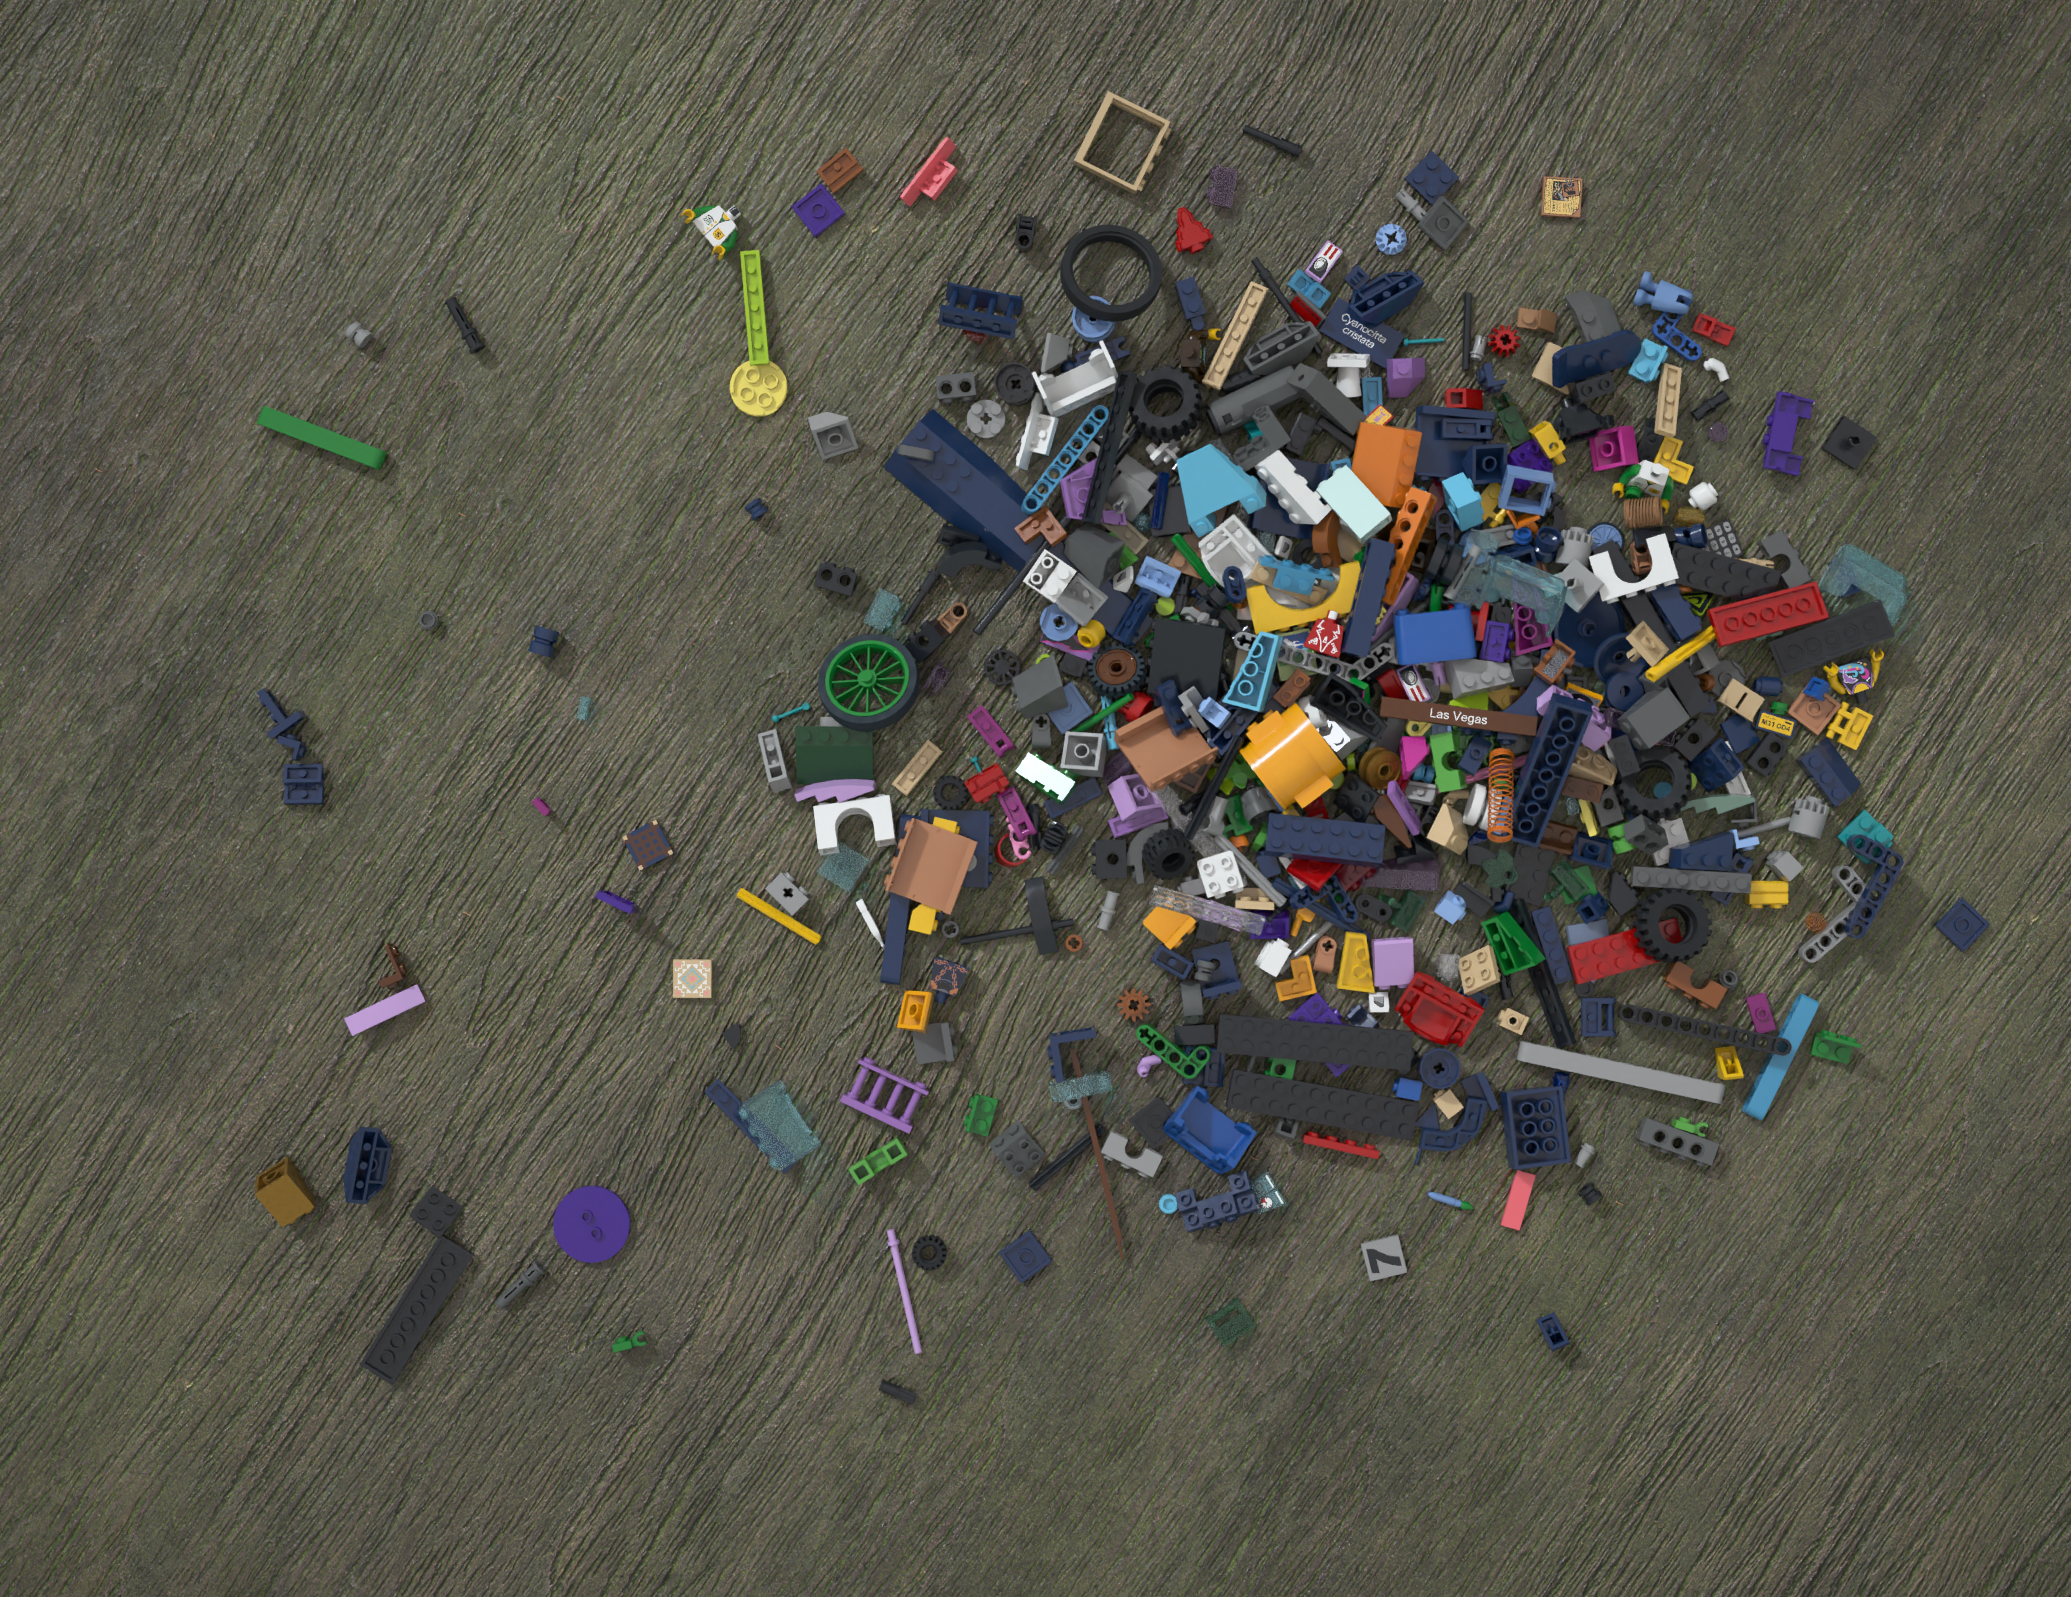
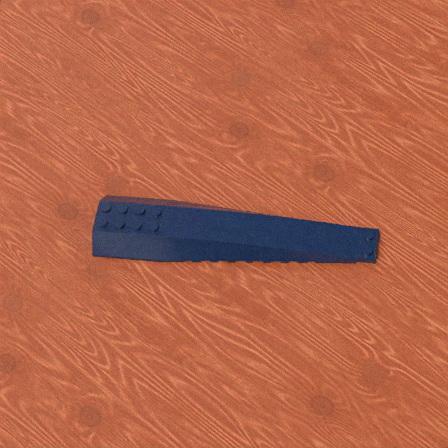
M932 409L916 424L900 445L935 451L934 461L930 462L900 456L897 454L898 446L884 468L958 529L980 535L978 542L986 543L989 551L998 553L1004 562L1019 572L1045 540V537L1041 534L1026 545L1014 529L1030 517L1024 514L1021 509L1022 502L1028 494L991 457ZM1026 502V506L1029 509L1036 508L1034 502ZM1063 539L1054 547L1051 546L1048 552L1077 571L1070 580L1071 582L1078 573L1082 576L1084 575L1065 556V539ZM1111 578L1099 589L1108 596V599L1091 619L1100 622L1105 628V634L1113 638L1134 600L1127 593L1113 589V579ZM1146 615L1143 623L1136 631L1139 633V636L1134 635L1131 640L1134 645L1152 625L1153 619Z

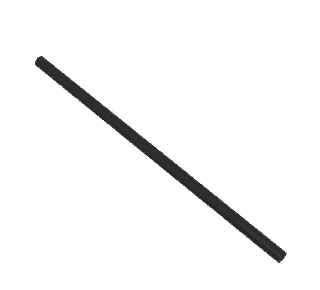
M1136 427L1132 429L1128 434L1129 437L1119 448L1115 465L1118 464L1142 434V432L1139 433ZM1065 513L1059 524L1065 530L1073 519L1067 518ZM1046 538L974 627L973 632L978 636L984 632L1020 587L1044 549L1048 551L1051 548Z

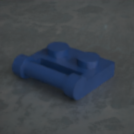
M1615 997L1581 998V1036H1616V1030H1614ZM1602 1004H1606V1030H1602Z

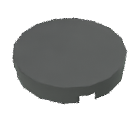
M1721 660L1719 661L1720 664L1708 670L1707 674H1711L1715 679L1714 688L1711 690L1715 696L1721 697L1732 678L1745 686V672L1737 662Z

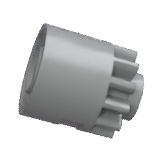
M1570 527L1568 531L1561 530L1562 540L1556 554L1555 564L1567 567L1576 558L1588 568L1594 536L1587 534V529Z
M1806 796L1805 800L1797 798L1788 831L1821 840L1830 807L1823 805V800L1811 796Z

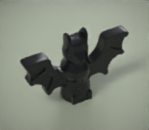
M1538 492L1534 496L1526 494L1524 499L1540 502L1542 492ZM1551 492L1549 497L1551 498L1550 508L1546 509L1544 516L1540 515V519L1535 522L1539 524L1538 528H1540L1546 522L1547 517L1553 515L1551 527H1554L1561 533V530L1567 525L1564 520L1566 510H1561L1558 507L1563 498L1556 492Z

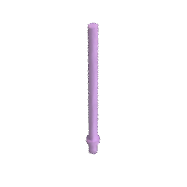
M889 1229L887 1230L889 1239L887 1243L891 1247L915 1354L922 1352L898 1248L899 1239H896L895 1230Z

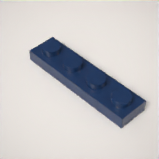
M1550 906L1530 911L1555 985L1572 980L1573 978Z

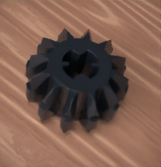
M1052 821L1041 840L1040 847L1048 853H1058L1068 833V827L1060 822Z

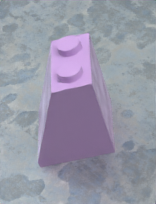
M1413 938L1370 939L1373 985L1375 987L1378 986L1379 990L1390 989V985H1398V988H1407L1414 977Z

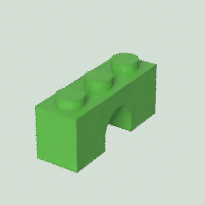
M1458 731L1429 735V748L1433 753L1432 766L1436 771L1435 784L1439 789V793L1467 788L1465 772L1461 769H1453L1448 763L1449 754L1453 751L1461 750Z
M897 1136L852 1164L848 1170L857 1184L860 1185L883 1168L907 1156L908 1150L900 1137Z

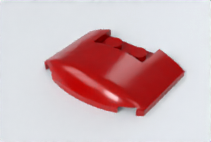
M1416 972L1395 1007L1396 1013L1399 1011L1403 1017V1022L1420 1036L1446 1046H1448V1043L1459 1044L1458 1047H1463L1485 1009L1471 997L1467 998L1434 980L1435 977Z

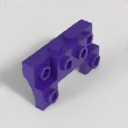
M1779 391L1776 393L1773 412L1767 416L1766 426H1768L1767 434H1764L1762 445H1765L1762 469L1800 476L1799 471L1803 457L1789 453L1792 451L1798 418L1811 419L1810 414L1814 400Z
M1318 992L1313 994L1288 1016L1289 1020L1344 1025L1340 1020L1342 1015L1336 1008L1332 1010ZM1325 1063L1336 1077L1351 1066Z

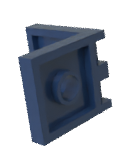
M1229 941L1191 950L1196 972L1198 970V960L1210 962L1211 959L1216 958L1220 961V966L1213 970L1212 982L1199 980L1204 998L1208 997L1209 1000L1219 998L1221 993L1226 992L1227 995L1239 993L1238 989H1241L1242 985L1237 976Z
M1095 1026L1049 1034L1051 1046H1047L1049 1060L1053 1059L1054 1065H1050L1052 1079L1056 1078L1057 1083L1064 1082L1059 1043L1095 1038Z

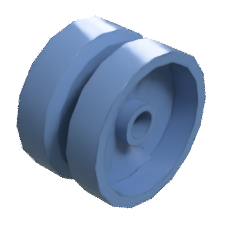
M1089 296L1093 300L1110 305L1108 301L1101 297ZM1074 307L1072 322L1076 333L1081 339L1089 343H1099L1111 336L1115 330L1116 322L1098 319L1091 321L1094 318Z

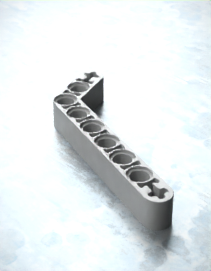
M1239 632L1234 636L1233 644L1237 649L1249 652L1250 649L1248 647L1250 644L1244 643L1240 646L1237 638L1245 636V640L1250 642L1251 638L1256 640L1257 635ZM1283 643L1281 648L1284 650L1283 657H1278L1277 661L1324 676L1330 673V666L1332 664H1337L1340 671L1336 675L1349 683L1348 672L1351 669L1358 672L1357 679L1362 680L1391 659L1394 655V648L1389 643H1382L1373 649L1370 655H1367V658L1372 659L1374 662L1371 669L1364 666L1366 658H1360L1355 663L1348 664ZM1381 647L1383 649L1388 648V656L1383 655L1378 659L1375 657L1382 652ZM1298 652L1302 655L1303 660L1301 663L1293 661L1294 653ZM1313 658H1318L1321 661L1319 669L1312 667L1311 661Z

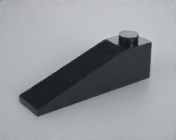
M1332 672L1321 681L1312 695L1311 704L1376 742H1378L1387 728L1384 721L1346 680Z

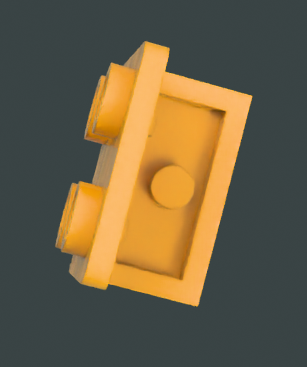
M1169 896L1164 897L1143 920V925L1170 950L1173 947L1176 949L1183 942L1181 938L1185 933L1189 935L1196 928L1194 925L1196 921Z

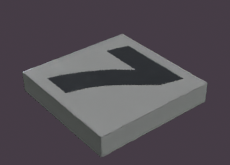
M1398 1234L1360 1243L1369 1281L1407 1273Z

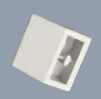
M1044 549L1023 582L1054 604L1077 571Z

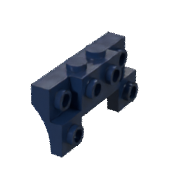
M1246 1170L1228 1176L1231 1187L1230 1192L1199 1202L1194 1188L1175 1193L1179 1212L1182 1213L1187 1232L1192 1233L1208 1227L1209 1229L1217 1228L1220 1226V1223H1232L1237 1221L1239 1217L1261 1211L1258 1198Z

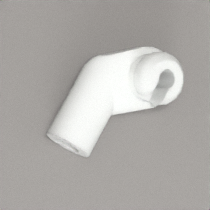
M1709 358L1708 361L1704 362L1705 370L1716 371L1720 382L1729 379L1725 365L1714 358Z

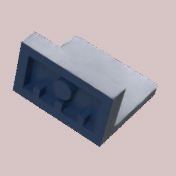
M1722 737L1717 739L1707 750L1698 754L1691 762H1687L1690 771L1708 793L1733 780L1745 768Z

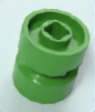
M1629 821L1607 828L1610 839L1614 840L1612 846L1615 854L1637 848L1635 845L1628 843L1624 837L1623 825Z

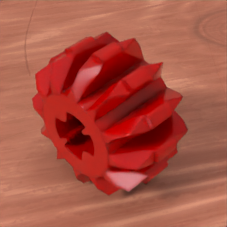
M1500 325L1499 330L1494 328L1492 330L1494 334L1488 336L1490 340H1493L1488 343V346H1494L1491 353L1497 350V357H1501L1504 353L1505 358H1508L1509 352L1514 355L1516 353L1515 348L1520 347V344L1516 341H1519L1521 337L1514 336L1518 331L1515 329L1511 332V325H1508L1506 330L1504 325ZM1504 337L1506 338V342H1508L1506 345L1502 344V339Z

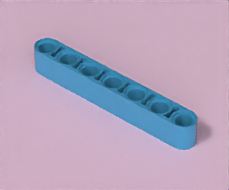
M1096 406L1034 485L1022 502L1021 509L1024 514L1031 516L1040 509L1060 483V480L1066 475L1107 421L1109 414L1105 406ZM1095 413H1102L1104 419H1097ZM1089 427L1092 430V434H1086L1083 428ZM1072 442H1078L1081 445V449L1073 448ZM1067 457L1070 463L1063 464L1060 458ZM1049 472H1056L1058 479H1052L1049 476ZM1040 486L1045 487L1046 490H1047V493H1046V494H1041V493H1039V492H1038V487H1040ZM1026 502H1034L1036 508L1029 509L1026 506Z
M1802 993L1797 996L1777 1036L1789 1040L1792 1049L1785 1056L1768 1054L1744 1103L1742 1112L1758 1120L1764 1118L1818 1009L1819 1001ZM1780 1041L1777 1044V1050L1782 1052L1786 1049L1784 1041Z

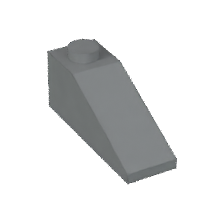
M774 729L758 734L768 782L773 793L792 788L777 730Z

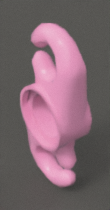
M1008 824L1015 856L1020 860L1028 859L1032 853L1030 850L1025 855L1019 853L1022 847L1030 848L1027 841L1028 836L1025 837L1026 840L1016 842L1013 838L1015 831L1012 825ZM1025 824L1020 826L1021 831L1026 829Z

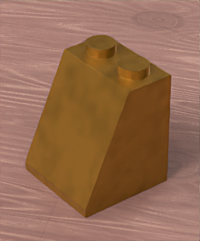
M288 1156L256 1176L255 1196L282 1227L294 1223L298 1217L310 1213L315 1207L314 1195Z

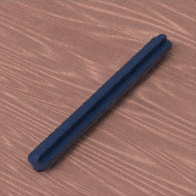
M1280 878L1274 879L1271 885L1289 898L1299 891ZM1303 896L1297 900V903H1301V901L1307 898ZM1317 901L1305 907L1345 932L1363 933L1366 935L1367 941L1370 938V933L1353 923L1349 925L1343 924L1334 911Z

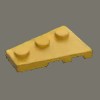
M1346 931L1336 985L1338 989L1375 993L1365 934Z

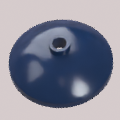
M1630 633L1612 635L1597 648L1593 666L1596 675L1603 683L1606 684L1611 676L1619 672L1633 673L1639 678L1649 668V663L1642 656L1636 662L1630 661L1635 654L1628 659L1626 653L1634 648L1626 639Z

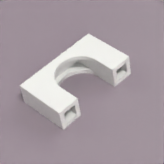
M1665 533L1646 539L1652 557V569L1644 580L1637 583H1627L1617 577L1608 551L1589 557L1594 575L1605 583L1599 590L1602 602L1607 601V604L1619 601L1618 597L1626 595V598L1638 595L1637 591L1645 589V592L1657 589L1656 585L1664 583V586L1676 583L1675 579L1679 577Z
M878 794L873 798L859 797L852 801H837V803L832 804L824 802L818 804V806H813L818 850L821 856L840 853L838 827L846 817L854 814H861L872 820L877 847L897 845L892 802L889 795Z

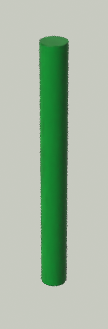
M1131 693L1126 694L1070 732L1086 731L1133 700V695Z

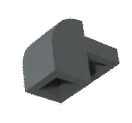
M1199 980L1181 981L1184 1025L1203 1023V1005Z

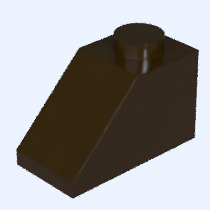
M1425 528L1409 567L1410 571L1425 573L1432 552L1436 530Z

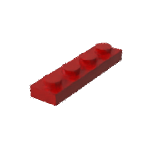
M1308 1131V1134L1303 1133L1301 1141L1306 1144L1375 1159L1379 1158L1380 1151L1375 1149L1376 1146L1365 1143L1364 1146L1357 1145V1141L1349 1139L1342 1142L1338 1141V1137L1327 1135V1138L1319 1136L1320 1133Z

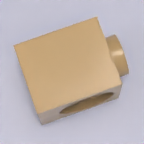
M1449 1088L1439 1089L1434 1093L1433 1101L1448 1119L1464 1108Z

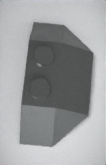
M1585 290L1564 297L1582 344L1612 335V333L1621 330L1609 299Z
M1311 321L1305 323H1286L1255 340L1243 360L1252 374L1270 375L1307 358L1319 339L1320 334Z

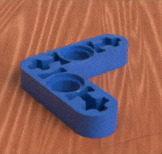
M1685 301L1682 304L1689 307L1692 302ZM1663 311L1652 326V335L1685 360H1697L1702 354L1701 347L1674 327L1683 314H1677L1676 319H1670L1667 312ZM1665 321L1668 322L1663 329L1665 333L1659 334L1657 326L1660 327ZM1673 336L1681 338L1682 343L1680 346L1672 344ZM1687 342L1688 345H1687L1686 347H1687L1688 349H1690V350H1691L1692 348H1695V349H1696L1695 352H1694V353L1696 354V356L1693 355V356L1690 357V356H1689V353H1690V352H1689L1686 348L1683 349V351H1681L1680 349H1681V348L1685 345V343Z

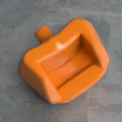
M1243 834L1232 836L1229 839L1240 852H1243L1242 846H1249V842Z

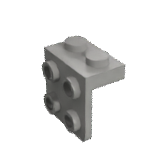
M1078 573L1055 602L1059 609L1073 617L1077 624L1086 626L1097 610L1108 599V596Z

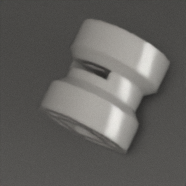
M355 321L349 326L345 336L350 340H354L359 348H363L372 338V333L369 330H364L362 325Z

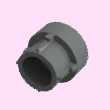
M1263 787L1250 789L1240 797L1243 804V814L1247 823L1251 826L1267 822L1269 813L1278 814L1274 800L1269 798Z

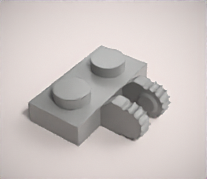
M1193 606L1184 607L1180 613L1185 617V621L1215 626H1218L1219 623L1215 619H1209V614L1206 612L1201 613Z

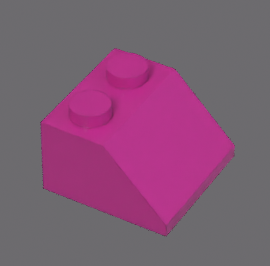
M1619 426L1599 431L1597 437L1589 439L1594 472L1639 464L1633 426Z

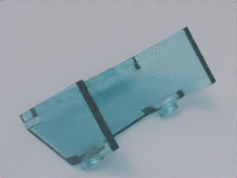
M1497 555L1481 589L1477 609H1481L1485 600L1496 602L1500 596L1534 609L1538 622L1548 625L1546 637L1549 638L1562 615L1567 587L1564 584L1565 581L1559 577L1505 555Z

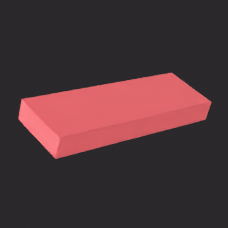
M1516 1170L1500 1224L1502 1226L1520 1231L1535 1180V1174Z

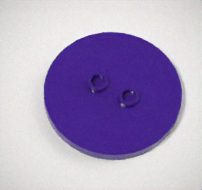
M595 1185L577 1188L565 1196L559 1203L553 1220L555 1238L563 1251L572 1258L587 1263L601 1262L614 1256L627 1241L631 1225L629 1211L624 1201L613 1191Z

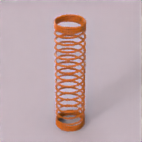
M1506 748L1494 749L1489 755L1487 837L1497 843L1507 842L1513 837L1512 798L1514 796V789L1512 787L1514 786V753ZM1505 754L1511 756L1512 758L1494 759L1493 757L1496 755ZM1498 765H1508V766H1510V767H1508V768H1499V767H1496V766H1498ZM1498 770H1507V771H1510V772H1509V773H1498V772H1495V771H1498ZM1505 775V776H1509V778H1504V779H1503V778H1497V777H1495V776ZM1496 781H1508L1510 783L1501 784L1496 783ZM1497 786H1507V787H1510V788H1508V789H1499V788H1496V787H1497ZM1498 791H1506V792H1509V793H1508V794H1498V793H1495V792H1498ZM1504 796L1508 797L1509 799H1497L1495 797ZM1496 802H1508L1509 804L1500 805L1496 804ZM1498 807H1506V808H1509V809H1507V810H1498V809H1495V808H1498ZM1503 812L1508 813V815H1497L1495 813ZM1496 818H1507L1509 820L1501 821L1496 820ZM1497 823H1505V824H1508V825H1507V826H1503V825H1495V824H1497ZM1493 831L1498 832V833H1507V832H1508V833H1510V835L1501 837V836H1495V835L1491 834V832H1493Z

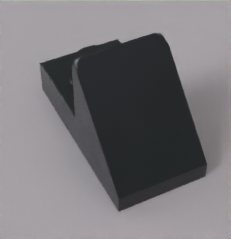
M1412 835V847L1405 848L1403 845L1393 846L1397 864L1435 858L1432 843L1419 835Z

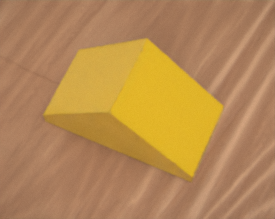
M1735 1047L1715 1048L1718 1078L1723 1080L1744 1078Z

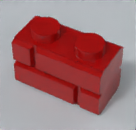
M997 762L964 781L975 802H981V804L989 801L992 794L996 792L1000 794L1007 790V785L1010 784Z

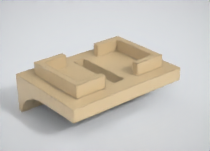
M1732 678L1718 702L1747 721L1753 722L1757 710L1765 699ZM1747 693L1739 707L1735 708L1743 694Z

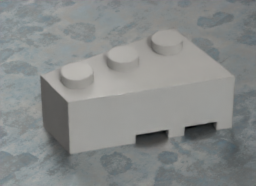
M1458 659L1444 662L1445 673L1454 700L1505 689L1515 682L1509 663L1476 659Z

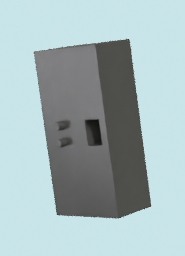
M1299 363L1286 380L1310 404V408H1314L1316 413L1319 412L1330 424L1340 430L1354 435L1360 426V422H1364L1367 418L1319 370Z

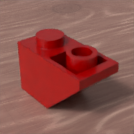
M1469 388L1446 389L1444 391V407L1483 410V391Z

